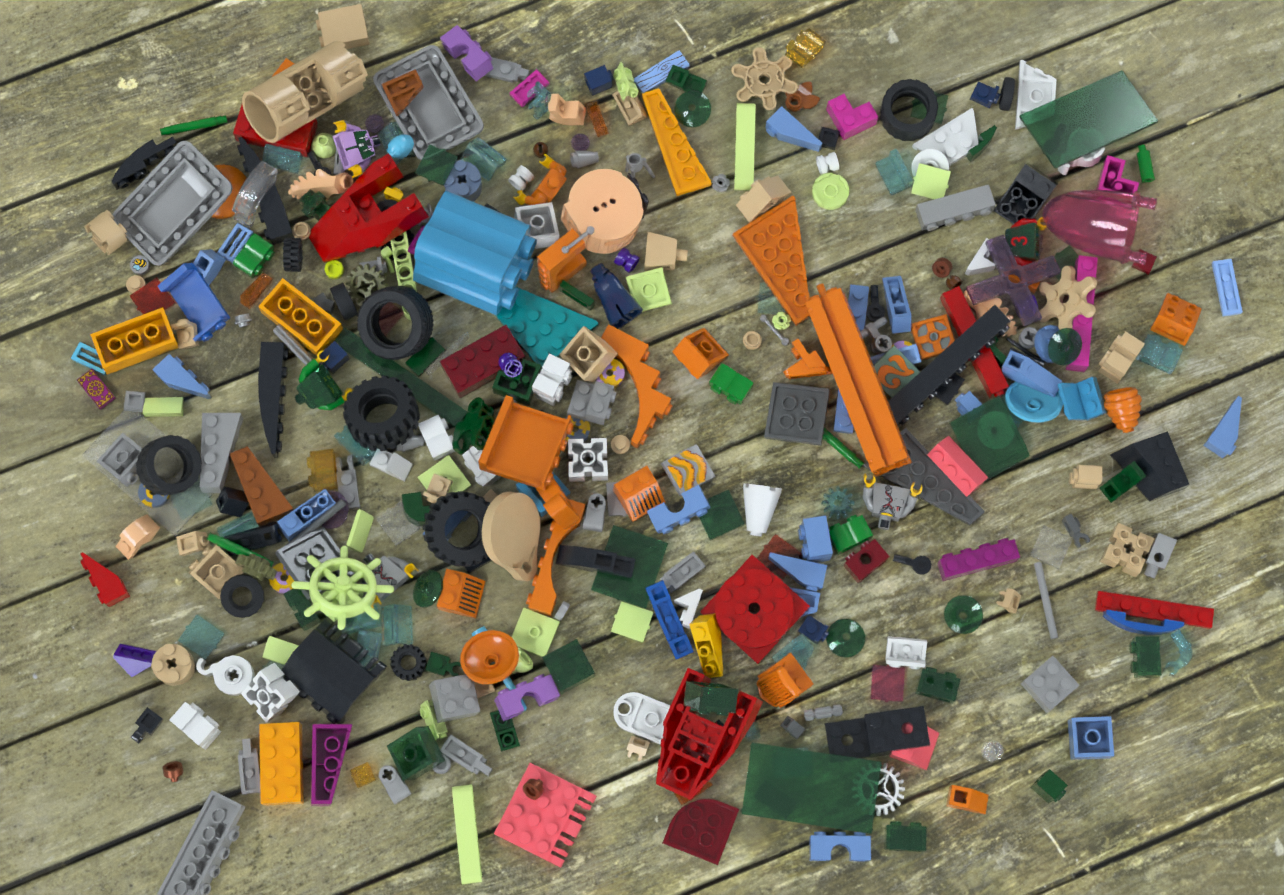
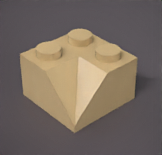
M583 326L559 355L566 362L570 363L573 370L583 380L594 382L618 353L605 340Z

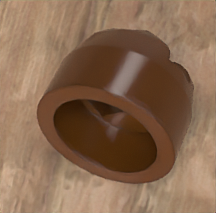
M537 142L533 147L534 155L538 158H544V154H548V146L544 142ZM539 146H542L543 153H539Z
M951 275L950 279H946V285L950 290L958 286L960 287L963 282L956 275Z

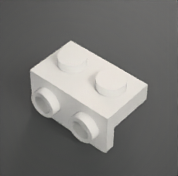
M888 636L885 655L886 664L895 668H900L901 665L909 666V668L916 670L921 667L925 668L927 640Z

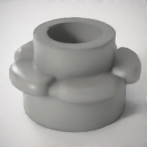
M723 174L714 176L712 179V187L717 192H724L730 186V180Z
M249 313L235 316L236 322L234 324H238L239 327L248 326L252 318H250Z

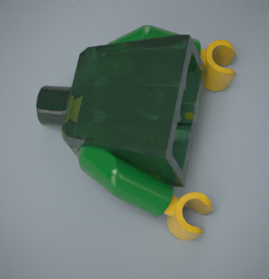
M321 350L318 352L316 359H312L302 368L298 378L300 384L296 387L298 394L295 395V401L299 405L306 403L310 409L318 408L319 410L331 411L344 404V401L347 400V393L353 389L347 388L344 391V395L341 396L343 392L323 364L319 365L320 362H325L329 358L328 355L326 359H321L319 355L324 351Z

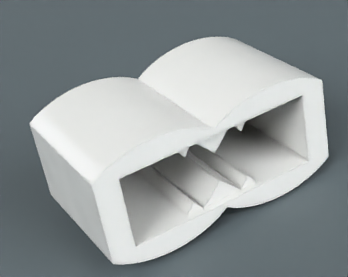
M439 415L419 423V429L434 461L455 452L452 446L453 436H448L446 429H449L445 418L440 419Z

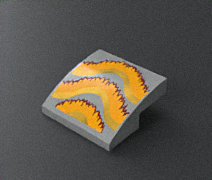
M697 444L661 463L679 496H682L681 493L697 485L700 486L716 477Z

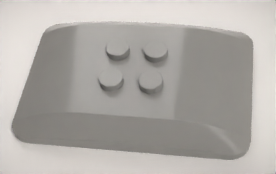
M429 45L378 71L373 77L377 90L403 134L410 135L413 138L414 146L412 150L421 161L430 160L480 134L484 128L482 119L441 50L435 45ZM416 69L424 88L402 113L396 116L382 84Z
M181 141L112 214L113 220L117 225L119 223L123 225L127 231L125 233L126 238L152 264L162 266L210 219L230 196L233 187L230 181L192 143Z

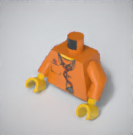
M544 154L546 159L539 162L549 169L547 174L531 196H526L522 190L517 191L519 196L513 198L519 205H536L551 202L567 180L564 177L567 173L566 168L547 154Z

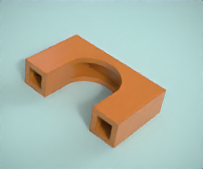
M573 228L537 256L539 283L545 290L549 289L551 293L560 287L563 280L567 282L587 266L586 259L580 253L585 249L583 239L571 247L568 253L564 254L561 250L563 246H568L579 237Z

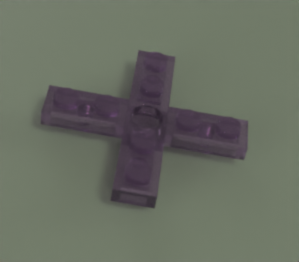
M1004 234L987 240L985 242L999 275L966 287L973 306L1008 293L1023 326L1040 321L1042 316L1028 286L1061 273L1054 255L1021 266L1017 264ZM1016 275L1019 277L1020 282L1013 283L1009 280L1008 276Z

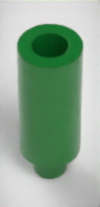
M1146 145L1138 146L1139 152L1136 155L1141 182L1149 183L1155 180L1150 151L1146 150Z

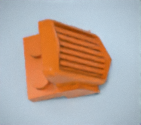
M799 339L792 342L793 348H791V352L797 360H801L783 371L786 378L796 379L833 374L831 368L824 364L816 350L808 354Z
M791 652L759 674L756 683L760 698L771 706H779L780 708L814 685Z

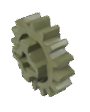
M369 263L365 264L364 268L361 264L358 265L357 269L353 268L351 270L352 274L347 276L350 280L346 282V285L350 286V289L347 291L348 293H353L351 299L358 298V304L376 291V285H378V290L388 286L387 283L383 282L387 277H381L380 275L382 270L377 272L376 265L370 268ZM364 282H365L366 284H367V283H369V284L372 283L370 286H368V285H362Z
M251 553L249 556L239 554L235 561V564L243 568L244 574L260 581L263 578L274 580L277 571L269 566L268 560Z

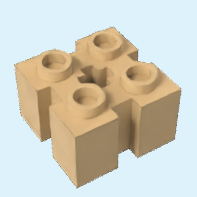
M1126 331L1123 336L1118 335L1100 361L1099 365L1102 367L1098 372L1118 384L1145 343Z
M1118 523L1113 528L1108 540L1112 544L1105 548L1100 562L1113 568L1120 565L1123 567L1122 572L1136 577L1140 574L1146 560L1142 556L1149 553L1154 538L1141 532L1138 535H1134L1131 533L1132 528ZM1124 547H1128L1130 552L1126 553V549Z

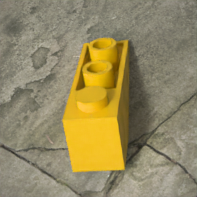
M716 614L700 615L689 625L703 673L709 678L722 677V639Z

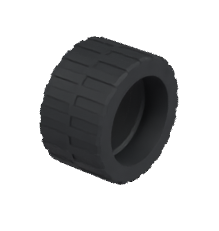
M917 79L900 80L888 88L883 97L880 110L882 126L895 139L915 141L916 139L923 138L934 125L938 110L937 96L932 88ZM901 97H914L925 106L926 116L922 121L915 124L903 123L893 115L892 104Z
M168 435L150 441L141 449L142 451L137 457L136 467L140 482L147 490L152 491L154 494L166 496L186 491L194 485L201 473L202 461L199 451H197L194 444L188 439L182 438V436ZM166 447L175 450L182 458L184 465L182 477L178 482L172 484L160 479L154 468L156 453Z

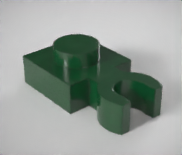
M431 652L426 671L444 677L447 671L451 676L455 677L459 676V674L454 673L453 668L456 666L461 667V663H449L450 657Z

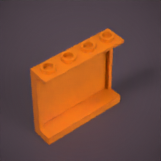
M506 395L478 461L479 469L545 491L547 484L551 485L553 469L559 465L560 452L566 448V437L572 433L574 424L572 423L571 416L568 415L567 419L526 407L514 403L513 397Z

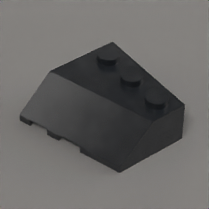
M1168 431L1130 444L1110 454L1113 460H1116L1122 467V470L1133 461L1137 463L1146 477L1135 486L1149 502L1182 491L1190 485Z

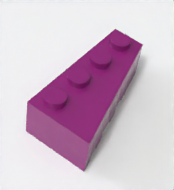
M352 724L312 725L311 806L332 805Z

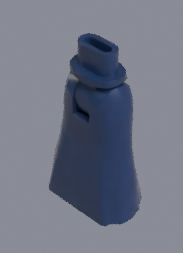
M603 263L596 265L590 270L593 275L592 280L594 281L595 291L611 326L620 329L642 313V307L625 289L619 279L608 268L604 267Z

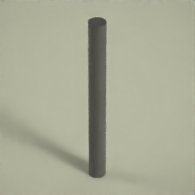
M340 499L286 545L315 531L347 505L346 502Z

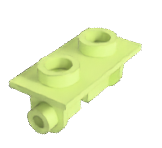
M620 62L618 68L614 71L613 77L618 87V92L624 101L626 96L637 97L639 91L636 84L633 83L634 78L631 70L627 67L624 68L623 63Z
M426 700L420 705V714L426 723L427 736L431 739V742L438 738H446L448 730L445 722L437 723L433 701Z

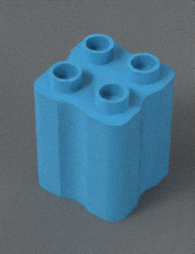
M445 191L416 243L413 281L497 316L502 307L509 310L512 309L519 293V289L515 287L519 278L526 281L532 270L534 260L531 259L537 239L530 237L531 225Z

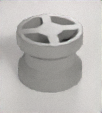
M1032 327L1023 329L1018 338L1019 344L1025 349L1035 347L1034 339L1037 330Z

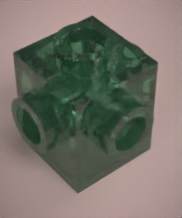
M311 189L298 202L303 207L301 211L308 218L313 216L318 221L331 208L325 201L327 198L321 192L315 193Z

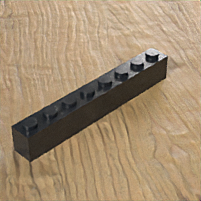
M996 305L992 306L888 401L897 426L900 424L902 426L911 419L909 416L914 411L918 413L925 406L923 403L928 398L930 400L935 398L939 394L937 391L939 388L948 386L953 381L952 377L956 373L961 374L967 368L966 364L970 360L974 362L981 356L982 353L980 351L986 347L988 349L996 342L994 338L999 334L1004 335L1010 329L1011 321Z

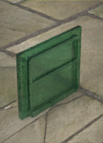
M1000 395L949 422L963 451L989 477L988 479L1030 456L1028 448Z
M613 525L604 551L636 559L632 579L597 572L591 591L646 609L649 597L645 588L655 584L668 543Z

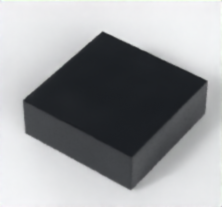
M822 127L819 135L822 147L835 150L840 131Z

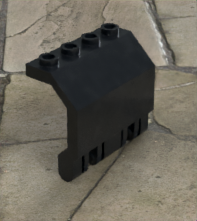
M326 617L293 651L281 671L284 673L283 679L286 682L290 680L300 691L298 695L304 700L307 698L311 701V706L316 711H323L327 715L326 718L332 724H343L345 715L353 703L370 684L379 678L387 666L382 661L378 662L379 659L374 657L364 667L361 661L367 657L369 651L366 648L363 650L364 647L353 637H348L349 634L346 632L341 634L336 642H334L331 637L338 631L337 624L333 625L334 622L330 618Z

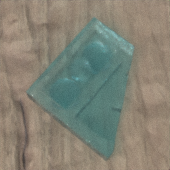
M801 633L771 658L776 663L791 652L803 670H805L814 647L804 634Z

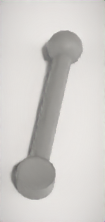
M589 226L587 231L568 246H563L562 252L564 254L568 253L569 249L588 234L592 235L594 228Z
M761 315L760 320L765 322L780 338L783 346H787L789 343L788 338H784L767 320L766 315Z

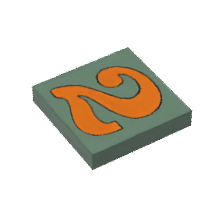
M895 345L874 364L882 388L891 398L920 373Z

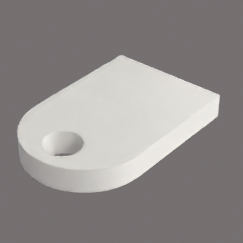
M630 692L622 695L615 703L614 719L621 729L661 745L664 730L663 721L670 705L640 693ZM623 703L628 704L630 707L627 714H621L618 710V707Z

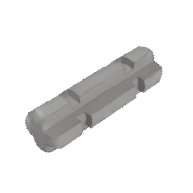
M839 704L833 705V707L827 706L815 708L814 710H805L804 718L806 721H810L814 718L822 719L832 717V715L840 716L843 714L842 706Z

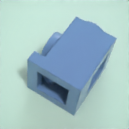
M970 391L966 394L961 393L955 399L958 412L962 416L968 417L966 421L968 424L985 409V406Z

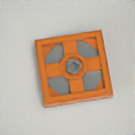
M947 314L911 324V332L921 361L939 356L955 341Z

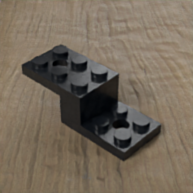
M924 706L865 714L864 718L824 724L830 763L889 755L892 751L930 746ZM903 724H910L913 731L910 734H905L902 732L901 727ZM845 735H849L853 739V743L849 746H845L841 741Z

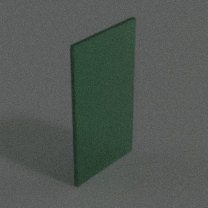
M1122 70L1019 116L1055 169L1158 123V119Z
M751 743L743 807L741 809L742 814L872 834L880 769L882 767L881 761Z

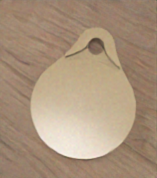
M504 492L498 495L486 510L482 524L484 549L488 557L494 563L505 568L514 579L520 581L532 580L537 572V549L540 536L539 512L534 501L526 494Z

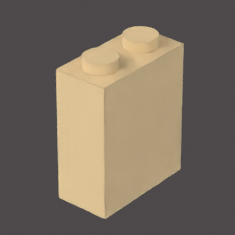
M361 4L318 12L319 19L316 20L318 31L321 30L322 36L319 37L321 48L334 41L346 44V49L370 45Z

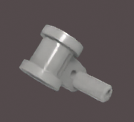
M881 317L874 323L870 322L860 331L862 338L869 336L871 339L870 349L875 355L887 352L892 346L891 339L886 335H880L877 330L887 323L885 317Z

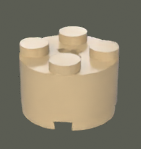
M106 210L84 227L87 233H92L91 239L99 249L110 255L127 242L125 234L127 231L122 224L119 223L117 225L113 220V215Z
M165 644L154 654L151 668L155 676L162 682L170 686L187 683L192 678L195 672V663L191 653L184 647L177 644ZM172 662L177 664L175 668L171 667Z

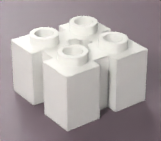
M549 354L540 374H538L532 385L533 396L552 406L555 405L556 401L560 402L564 394L562 392L563 386H568L572 379L570 363Z
M591 438V443H584L583 439H568L569 459H573V462H569V481H585V477L592 476L593 481H608L607 461L602 459L607 458V438ZM586 457H590L593 460L590 463L584 462Z
M275 663L260 670L253 678L254 682L248 684L241 693L250 705L255 704L258 707L256 712L266 723L281 715L288 707L287 704L293 701L300 692L290 680L286 682L283 679L284 673Z
M185 702L170 718V721L196 744L206 750L221 733L218 729L219 724L208 715L204 717L203 714L205 712L193 702L191 705Z

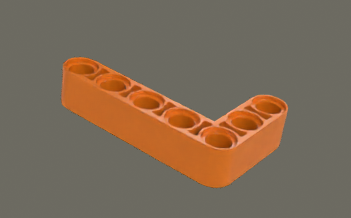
M554 478L551 485L547 484L545 491L536 488L545 501L543 504L544 508L564 530L580 519L579 514Z

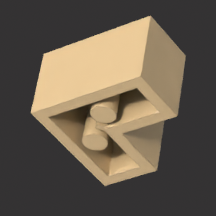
M768 176L764 180H756L751 185V190L740 196L741 200L736 206L745 218L752 222L766 213L770 207L782 203L792 192L779 176Z

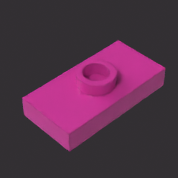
M536 69L509 94L523 108L549 85V81Z

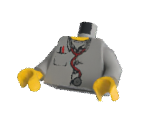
M866 473L863 476L865 482L863 500L867 510L871 512V516L879 518L878 528L883 530H889L891 521H899L900 518L906 517L911 512L923 488L921 485L919 490H915L913 488L915 482L912 483L911 489L876 483L874 474L871 480H866Z
M370 553L363 559V562L367 565L375 557ZM382 556L380 558L381 564L372 570L377 585H391L394 587V591L405 583L409 577L413 578L411 575L412 571H419L414 564L393 556L388 558ZM376 593L373 604L379 602L381 605L382 601L392 593Z

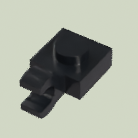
M147 707L135 722L139 727L131 738L139 744L146 733L152 736L164 719Z

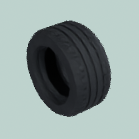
M390 286L371 293L364 300L362 306H360L357 316V329L360 339L363 340V344L371 353L380 358L399 360L409 357L422 350L431 338L434 326L432 310H430L426 299L412 288ZM388 302L403 306L410 315L412 330L409 337L403 343L389 340L381 331L379 315L382 308Z

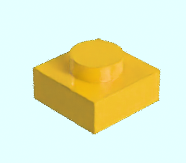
M386 187L384 191L385 199H392L397 202L405 199L400 189Z

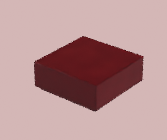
M1139 249L1131 267L1149 275L1157 256Z

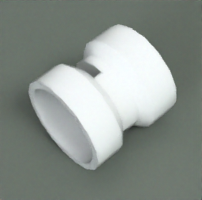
M835 152L829 153L827 156L821 155L816 157L817 167L821 175L829 170H839V162Z
M520 165L517 173L511 175L508 181L517 190L523 191L526 188V184L534 179V175L526 167Z

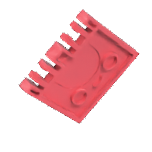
M529 763L494 835L561 868L564 860L551 853L554 851L567 857L568 853L563 849L555 847L558 840L568 846L573 845L574 842L561 836V833L564 832L574 838L577 837L582 825L569 819L571 815L581 821H585L586 817L581 813L573 811L577 804L583 809L590 811L592 806L578 799L581 797L594 803L597 796ZM529 779H540L543 782L544 793L537 800L530 799L523 791V785Z

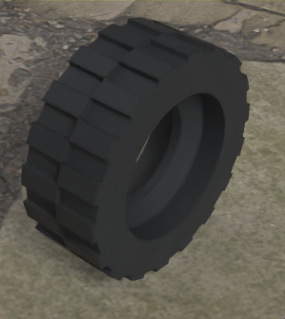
M236 575L224 583L220 594L221 604L234 617H250L256 614L262 607L264 591L261 584L255 578L248 575ZM247 587L251 591L252 599L249 604L245 606L235 604L232 594L236 588Z

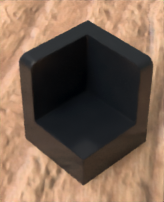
M226 486L223 487L216 500L220 513L241 517L249 504L244 491Z

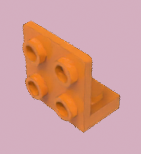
M1167 293L1150 330L1185 346L1195 329L1202 309L1193 303L1180 299L1178 296Z

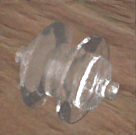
M993 740L986 742L982 746L981 752L985 760L993 762L1003 756L1004 750L1001 743Z

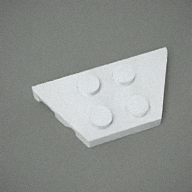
M1024 60L1019 62L1015 129H1021L1054 116L1056 79L1044 74L1038 68H1032Z
M973 108L914 143L913 149L920 151L925 149L939 150L946 156L949 166L967 156L968 150L979 144Z

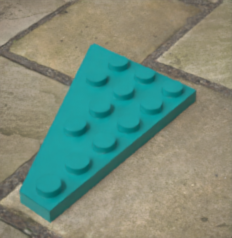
M518 288L519 293L512 309L509 310L502 307L500 313L496 316L503 326H508L515 340L534 363L540 364L542 367L549 354L559 357V354L583 326L591 331L599 326V323L594 319L521 288Z

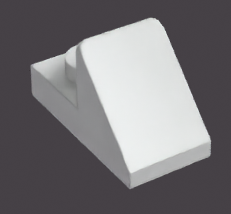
M988 238L985 239L965 272L967 276L990 272L995 269L996 264L988 260L993 251L990 248L993 241Z
M380 449L376 450L370 462V466L404 482L413 466L412 463L397 453L393 452L392 454L387 451H380Z
M697 589L674 600V604L688 608L683 610L680 621H683L682 627L690 629L689 624L693 621L703 590Z

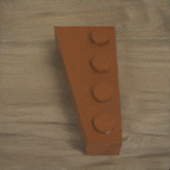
M248 446L230 453L259 527L270 522L279 521L294 510Z

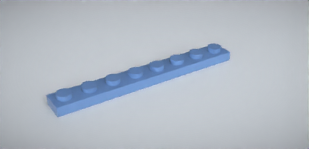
M850 284L848 303L859 330L862 331L866 320L869 287ZM838 388L833 432L852 434L854 426Z

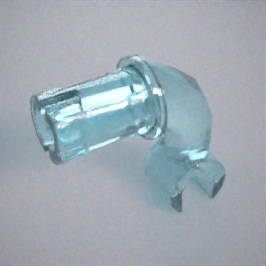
M1180 629L1170 635L1179 649L1180 657L1175 662L1170 661L1166 664L1164 669L1169 666L1174 667V672L1168 676L1176 675L1178 670L1185 667L1192 658V644L1188 643Z

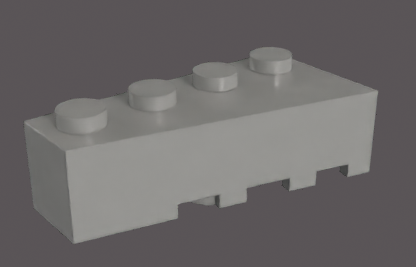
M202 413V464L200 473V489L202 493H221L229 471L228 468L232 460L230 453L234 451L240 427L244 420L241 413Z

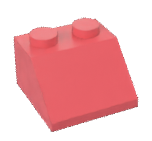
M903 724L901 730L905 734H910L913 728L910 724ZM927 726L930 746L892 751L889 757L927 770L939 732Z

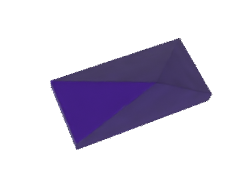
M119 644L113 658L133 677L151 667L156 651Z

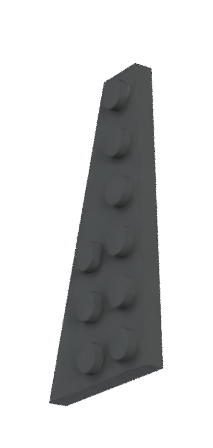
M907 428L902 430L900 433L912 463L892 469L890 472L880 476L901 488L911 489L912 483L915 482L913 488L919 490L922 485L923 488L922 492L918 495L919 498L970 526L985 511L970 495L966 497L927 455L929 452ZM867 461L863 465V467L870 470L869 463Z

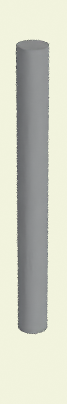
M1041 562L1034 563L1050 639H1056L1058 634Z

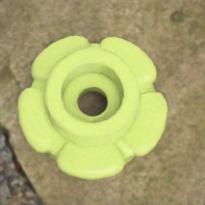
M778 312L777 315L773 316L772 322L776 329L785 330L790 326L791 318L785 312Z

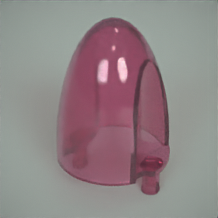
M1108 190L1070 191L1052 198L1044 206L1042 218L1052 234L1074 248L1103 258L1120 261V264L1123 265L1128 263V261L1145 265L1147 253L1132 251L1131 247L1140 207L1155 210L1157 198L1141 196L1139 191L1134 193Z

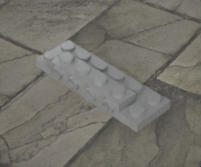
M211 790L157 895H208L210 893V883L213 878L220 874L221 868L219 866L222 860L228 858L230 854L229 847L232 841H236L239 837L240 832L238 830L240 826L236 824L245 806Z

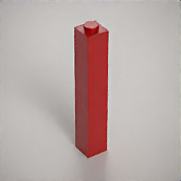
M959 286L942 293L940 300L959 337L976 322V319ZM985 347L980 351L982 354L974 362L970 361L989 399L992 397L997 399L1006 394L1009 385L990 347L988 349Z

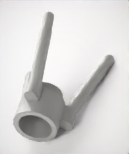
M638 153L626 156L625 171L628 172L630 170L633 178L635 173L642 169L643 165L651 177L655 178L653 171L647 164L646 158H642Z

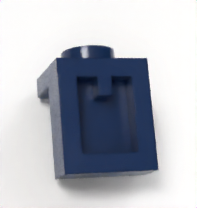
M978 81L970 100L990 109L992 103L996 104L1001 95L998 93L1000 87L996 85L994 89Z
M808 615L799 628L798 633L818 644L819 641L824 642L829 632L826 630L829 626L827 624L823 625Z

